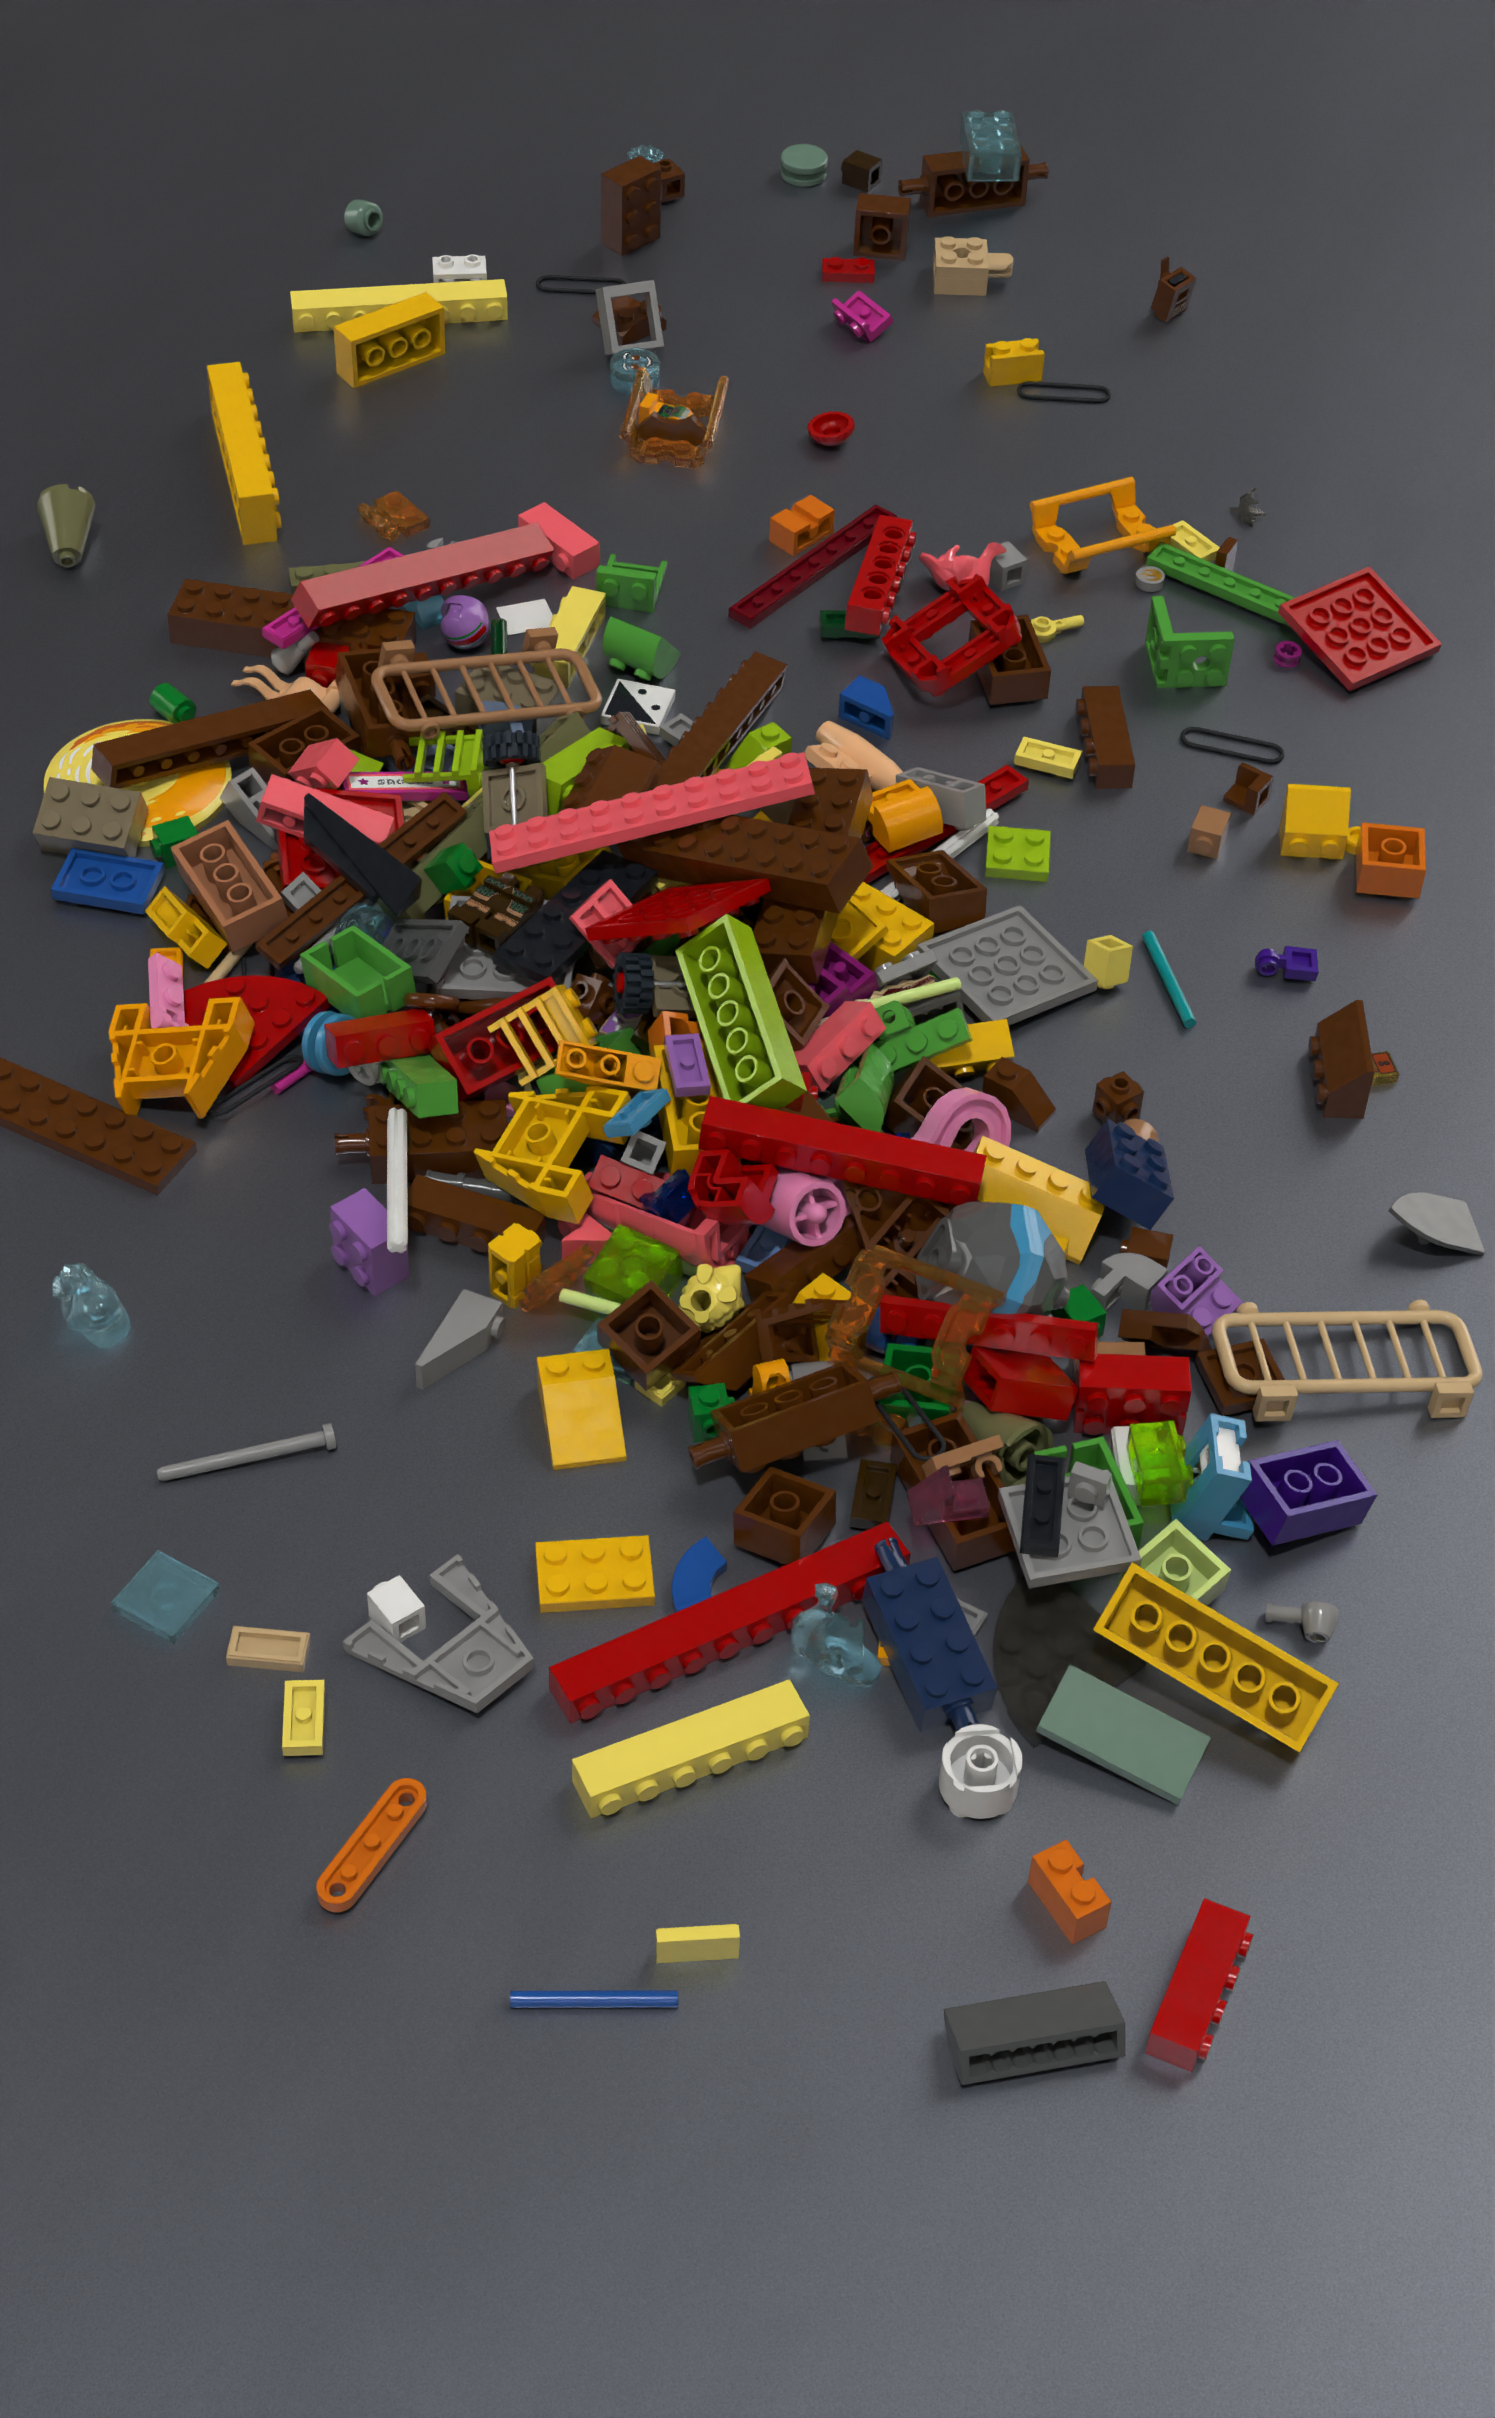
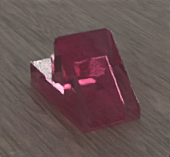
M948 1465L941 1467L907 1491V1499L914 1526L989 1517L990 1506L982 1478L952 1481Z

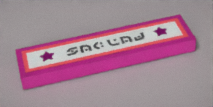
M350 772L340 785L341 790L401 795V801H433L444 791L454 800H468L469 795L466 780L404 783L403 774H413L414 772Z

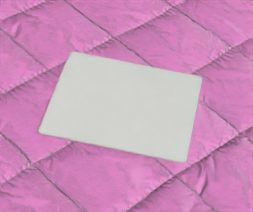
M545 599L496 608L500 619L503 618L507 621L508 635L524 633L526 629L550 627L553 616Z

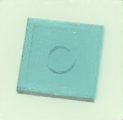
M157 1550L112 1600L111 1609L113 1612L175 1644L220 1592V1584Z

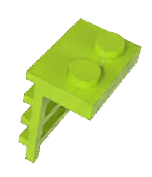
M476 729V733L472 735H465L464 730H458L457 735L446 736L445 731H440L439 735L433 739H425L421 733L420 737H409V745L418 746L414 773L403 774V782L466 780L470 799L482 788V771L492 770L483 764L482 739L484 736L482 729ZM455 744L451 772H442L446 745ZM428 745H437L433 773H424Z

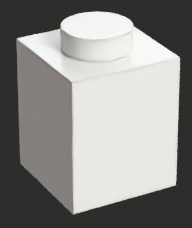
M400 1575L388 1582L379 1583L367 1593L370 1618L399 1642H403L426 1629L425 1605Z

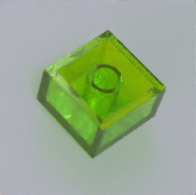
M618 1224L583 1277L586 1294L622 1304L652 1280L669 1297L683 1275L680 1251Z

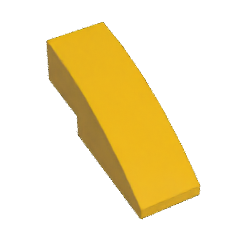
M166 886L162 888L145 910L168 938L176 942L190 958L207 969L228 944L205 920Z

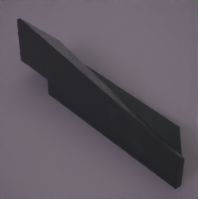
M310 793L305 795L304 843L372 903L381 898L396 917L400 916L420 899L422 880L419 875Z

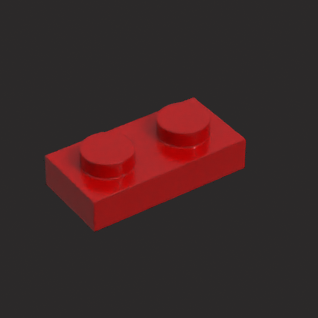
M840 257L822 258V282L874 283V259L862 257L856 259H842Z

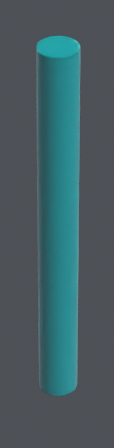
M1146 931L1143 933L1142 939L1185 1028H1192L1197 1023L1154 932Z

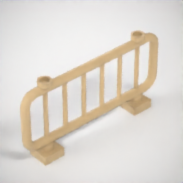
M1425 1300L1413 1301L1409 1304L1408 1310L1259 1312L1255 1303L1246 1302L1237 1308V1313L1220 1316L1212 1326V1336L1226 1381L1238 1392L1257 1395L1253 1407L1255 1421H1291L1298 1394L1432 1392L1427 1407L1431 1418L1466 1417L1474 1395L1473 1388L1478 1386L1483 1378L1481 1364L1468 1328L1463 1320L1449 1311L1430 1310L1429 1304ZM1428 1324H1442L1453 1330L1468 1371L1467 1376L1446 1377ZM1352 1325L1369 1378L1342 1379L1325 1326ZM1360 1325L1387 1326L1404 1378L1376 1377ZM1394 1325H1421L1439 1377H1411ZM1283 1326L1300 1380H1272L1256 1327ZM1291 1326H1318L1334 1379H1307ZM1231 1327H1249L1264 1380H1247L1239 1375L1226 1329Z

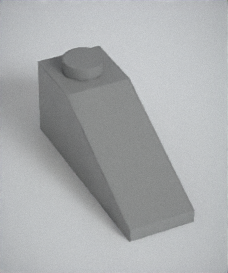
M252 767L228 781L220 799L242 826L271 849L278 850L276 829L255 822L267 785Z
M915 767L896 775L897 783L911 779L919 788L928 786L938 801L943 823L955 826L957 830H971L974 828V825L987 820L985 784L920 767Z
M463 1289L415 1363L416 1387L425 1389L486 1352L494 1339H499L505 1330L506 1319L503 1318V1302Z

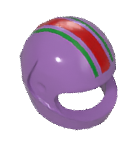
M464 595L452 596L444 601L440 609L443 617L440 627L444 639L452 647L461 650H472L481 645L488 636L490 624L487 609L483 603L473 597Z

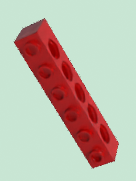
M879 515L847 603L845 630L879 636L882 626L888 625L891 610L894 609L896 594H899L901 579H904L906 565L910 562L912 549L914 550L917 532H912L913 520Z

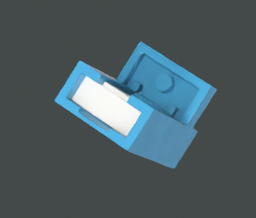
M1210 1413L1168 1472L1171 1521L1173 1522L1177 1519L1197 1539L1207 1541L1213 1533L1248 1540L1254 1532L1252 1515L1239 1498L1252 1481L1250 1463L1245 1461L1241 1463L1239 1449L1247 1439L1244 1420Z

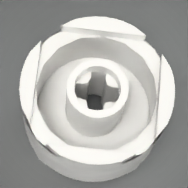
M984 1724L963 1727L955 1732V1736L948 1743L946 1742L943 1748L939 1789L944 1801L949 1805L950 1811L957 1817L985 1819L1006 1814L1011 1810L1012 1804L1016 1799L1022 1769V1753L1017 1742L1011 1737L1009 1740L1000 1734V1729Z

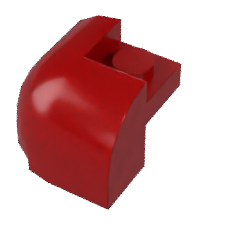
M730 1149L699 1151L687 1191L691 1194L693 1203L698 1210L707 1218L719 1221V1224L730 1226L761 1225L769 1221L775 1211L769 1199L779 1172L773 1164L742 1166Z

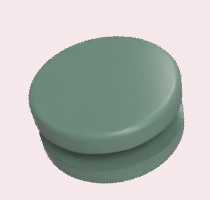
M796 144L789 146L781 154V177L784 181L794 186L811 187L818 185L827 177L828 156L823 149L814 145Z

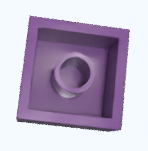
M366 1188L330 1207L331 1223L329 1224V1229L333 1240L331 1253L339 1265H345L352 1272L358 1285L361 1287L365 1286L376 1296L409 1277L408 1246L406 1245V1251L401 1254L397 1251L391 1253L387 1249V1209Z

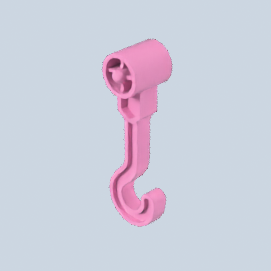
M965 1087L951 1090L939 1098L926 1115L917 1133L911 1139L951 1147L961 1126L972 1119L974 1123V1136L969 1146L964 1149L965 1151L974 1152L982 1135L1009 1147L1011 1141V1121L1006 1107L996 1097ZM774 1166L779 1173L769 1202L775 1211L771 1219L761 1225L798 1243L811 1247L824 1245L833 1239L841 1229L845 1216L852 1213L841 1180Z

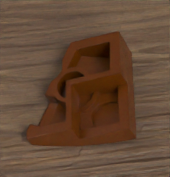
M1122 1309L1118 1337L1125 1341L1144 1342L1145 1347L1175 1352L1179 1349L1193 1350L1197 1353L1212 1350L1205 1331L1189 1314Z

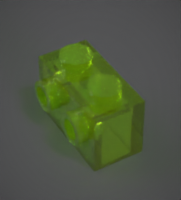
M1174 1421L1130 1424L1126 1450L1140 1506L1185 1503L1188 1487L1193 1486V1471L1191 1465H1185V1440L1183 1435L1177 1434Z

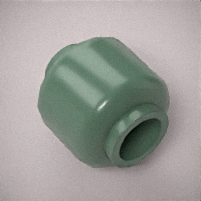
M357 199L348 204L345 209L344 222L351 232L371 236L381 228L383 215L376 203Z

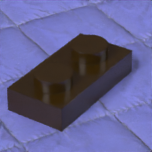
M866 1459L860 1460L850 1516L851 1527L871 1529L889 1521L897 1464Z

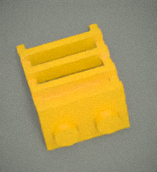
M564 984L555 986L487 1027L490 1033L502 1028L529 1074L518 1081L521 1087L556 1067L557 1058L553 1059L527 1014L534 1007H537L558 1045L560 1039L593 1046L598 1044L595 1038L598 1035L597 1029L589 1017L583 1018L578 1009V1006L581 1005L580 1000L571 987L566 989ZM518 1017L546 1065L537 1070L509 1023Z

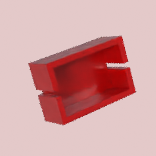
M1097 1353L1095 1362L1078 1360L1074 1384L1079 1389L1076 1404L1072 1408L1073 1433H1087L1090 1435L1110 1434L1114 1426H1131V1428L1136 1426H1153L1156 1436L1163 1438L1183 1437L1187 1417L1186 1412H1188L1192 1392L1189 1357Z

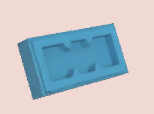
M667 1089L639 1091L604 1125L603 1129L607 1138L635 1135L640 1129L647 1127L652 1122L651 1118L671 1100Z

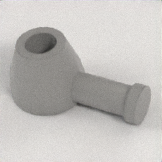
M1307 1602L1301 1608L1275 1606L1273 1603H1267L1266 1622L1301 1623L1305 1638L1315 1643L1328 1642L1339 1620V1609L1326 1602Z

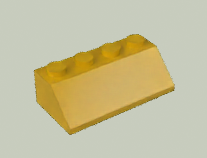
M982 1135L974 1150V1153L987 1155L978 1200L981 1202L1019 1204L1036 1209L1053 1235L1069 1239L1066 1260L1079 1265L1105 1207L1104 1204L1092 1198L1090 1182Z

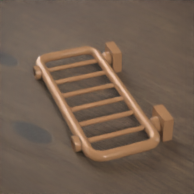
M555 627L526 629L521 652L413 662L415 646L412 640L382 642L378 668L373 671L371 676L373 689L391 725L402 731H420L425 739L437 737L440 729L562 717L578 712L584 720L585 714L595 712L602 703L601 693L584 659L575 651L562 648L555 649L558 639ZM552 661H567L574 666L590 698L589 701L572 703ZM546 662L566 704L544 706L524 664ZM518 665L537 707L515 709L495 667ZM489 667L508 710L486 712L466 669ZM460 670L479 712L457 715L438 672ZM431 673L450 715L427 717L408 675ZM392 676L403 677L421 718L406 719L398 714L384 683V678Z

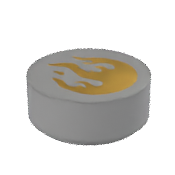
M1144 566L1137 570L1135 584L1145 592H1156L1163 588L1165 574L1157 567Z

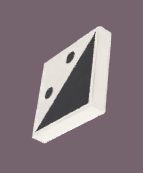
M617 679L600 715V724L610 726L611 723L608 719L611 716L616 715L618 712H630L639 725L643 724L646 733L659 735L660 726L664 724L675 700V690Z

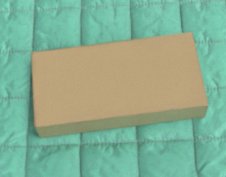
M233 1626L226 1654V1663L228 1666L304 1673L311 1642L310 1633Z

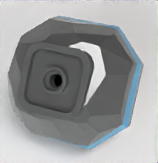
M967 1202L954 1207L946 1217L938 1222L921 1248L915 1263V1277L919 1299L944 1302L975 1313H1027L1053 1317L1050 1312L1058 1308L1063 1309L1070 1297V1290L1065 1287L1067 1282L1065 1253L1039 1212L1025 1205L1000 1202ZM952 1343L954 1347L969 1355L974 1346Z

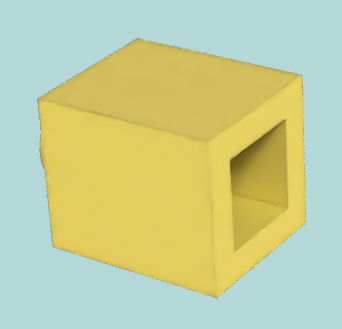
M1112 935L1087 940L1084 967L1098 980V988L1111 989L1114 985L1128 982L1133 946Z

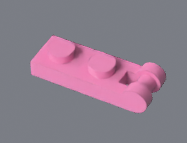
M155 953L148 959L151 1027L189 1026L185 1023L182 966L159 953Z

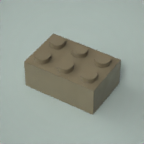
M512 666L495 667L513 704L522 708L537 707L518 668ZM489 667L473 669L469 676L480 700L505 702ZM528 672L544 706L564 704V699L555 680ZM464 680L455 691L456 713H478L479 710ZM558 717L533 719L532 734L536 733L540 736Z
M49 777L32 834L43 851L68 855L73 847L135 858L149 809L141 792Z

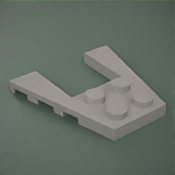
M456 1554L429 1575L430 1584L475 1621L424 1661L372 1619L342 1642L344 1651L347 1654L478 1713L534 1669V1658L510 1625L507 1626L500 1616L499 1609L493 1601H489L474 1574H470L466 1569L461 1556Z

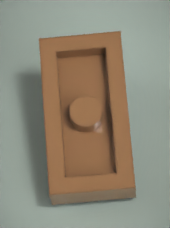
M998 1434L933 1456L922 1465V1469L927 1480L939 1476L941 1481H945L962 1474L961 1468L972 1463V1477L979 1481L985 1477L982 1470L983 1463L991 1467L993 1475H997L1002 1471V1463L994 1454L1003 1448L1004 1445Z

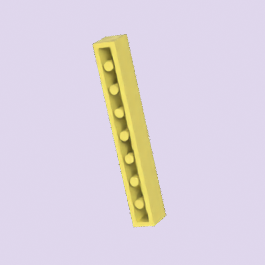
M504 279L290 291L294 333L334 330L333 326L424 292H427L444 307L445 324L508 320Z

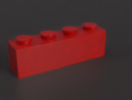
M1206 1898L1203 1899L1149 2033L1145 2054L1192 2073L1198 2057L1204 2060L1207 2059L1214 2040V2036L1208 2034L1212 2023L1218 2026L1221 2023L1228 2003L1221 1998L1225 1989L1233 1991L1241 1970L1240 1967L1235 1966L1238 1955L1246 1958L1254 1934L1247 1932L1251 1918L1250 1915Z

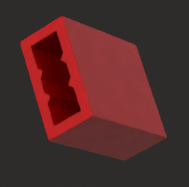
M980 1346L972 1347L962 1379L990 1411L1064 1421L1068 1420L1071 1409L1076 1404L1079 1389L1049 1356Z

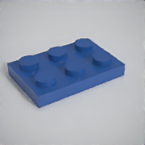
M72 847L51 888L52 899L145 914V910L149 906L165 873L164 863Z

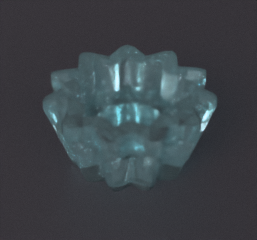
M640 144L638 147H632L631 151L627 152L629 160L641 155L652 163H656L662 160L664 153L660 152L658 147L653 148L652 145L644 146Z

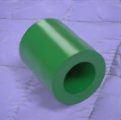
M170 683L158 685L150 695V706L169 722L174 724L194 719L196 704Z

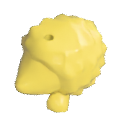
M708 1264L698 1265L696 1275L689 1278L687 1285L682 1288L683 1295L680 1296L678 1307L695 1324L699 1325L701 1331L709 1333L728 1325L733 1317L739 1315L740 1309L745 1307L741 1290V1267L737 1264L715 1268Z

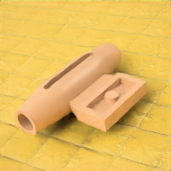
M832 721L824 722L817 730L815 738L820 745L807 746L805 751L806 759L817 768L868 769L872 792L897 784L896 775L903 772L893 760L862 736Z

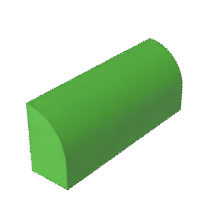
M873 1043L844 1071L834 1100L861 1128L879 1132L892 1094L895 1076L890 1061Z

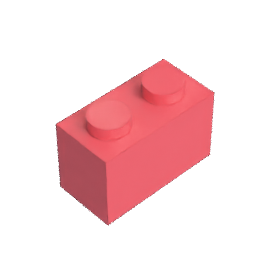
M338 738L308 745L288 774L295 780L294 782L307 787L335 789L339 788L359 761V758Z

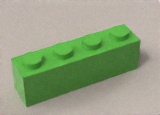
M429 1054L392 1059L379 1063L378 1074L381 1084H384L417 1118L459 1113L457 1079Z

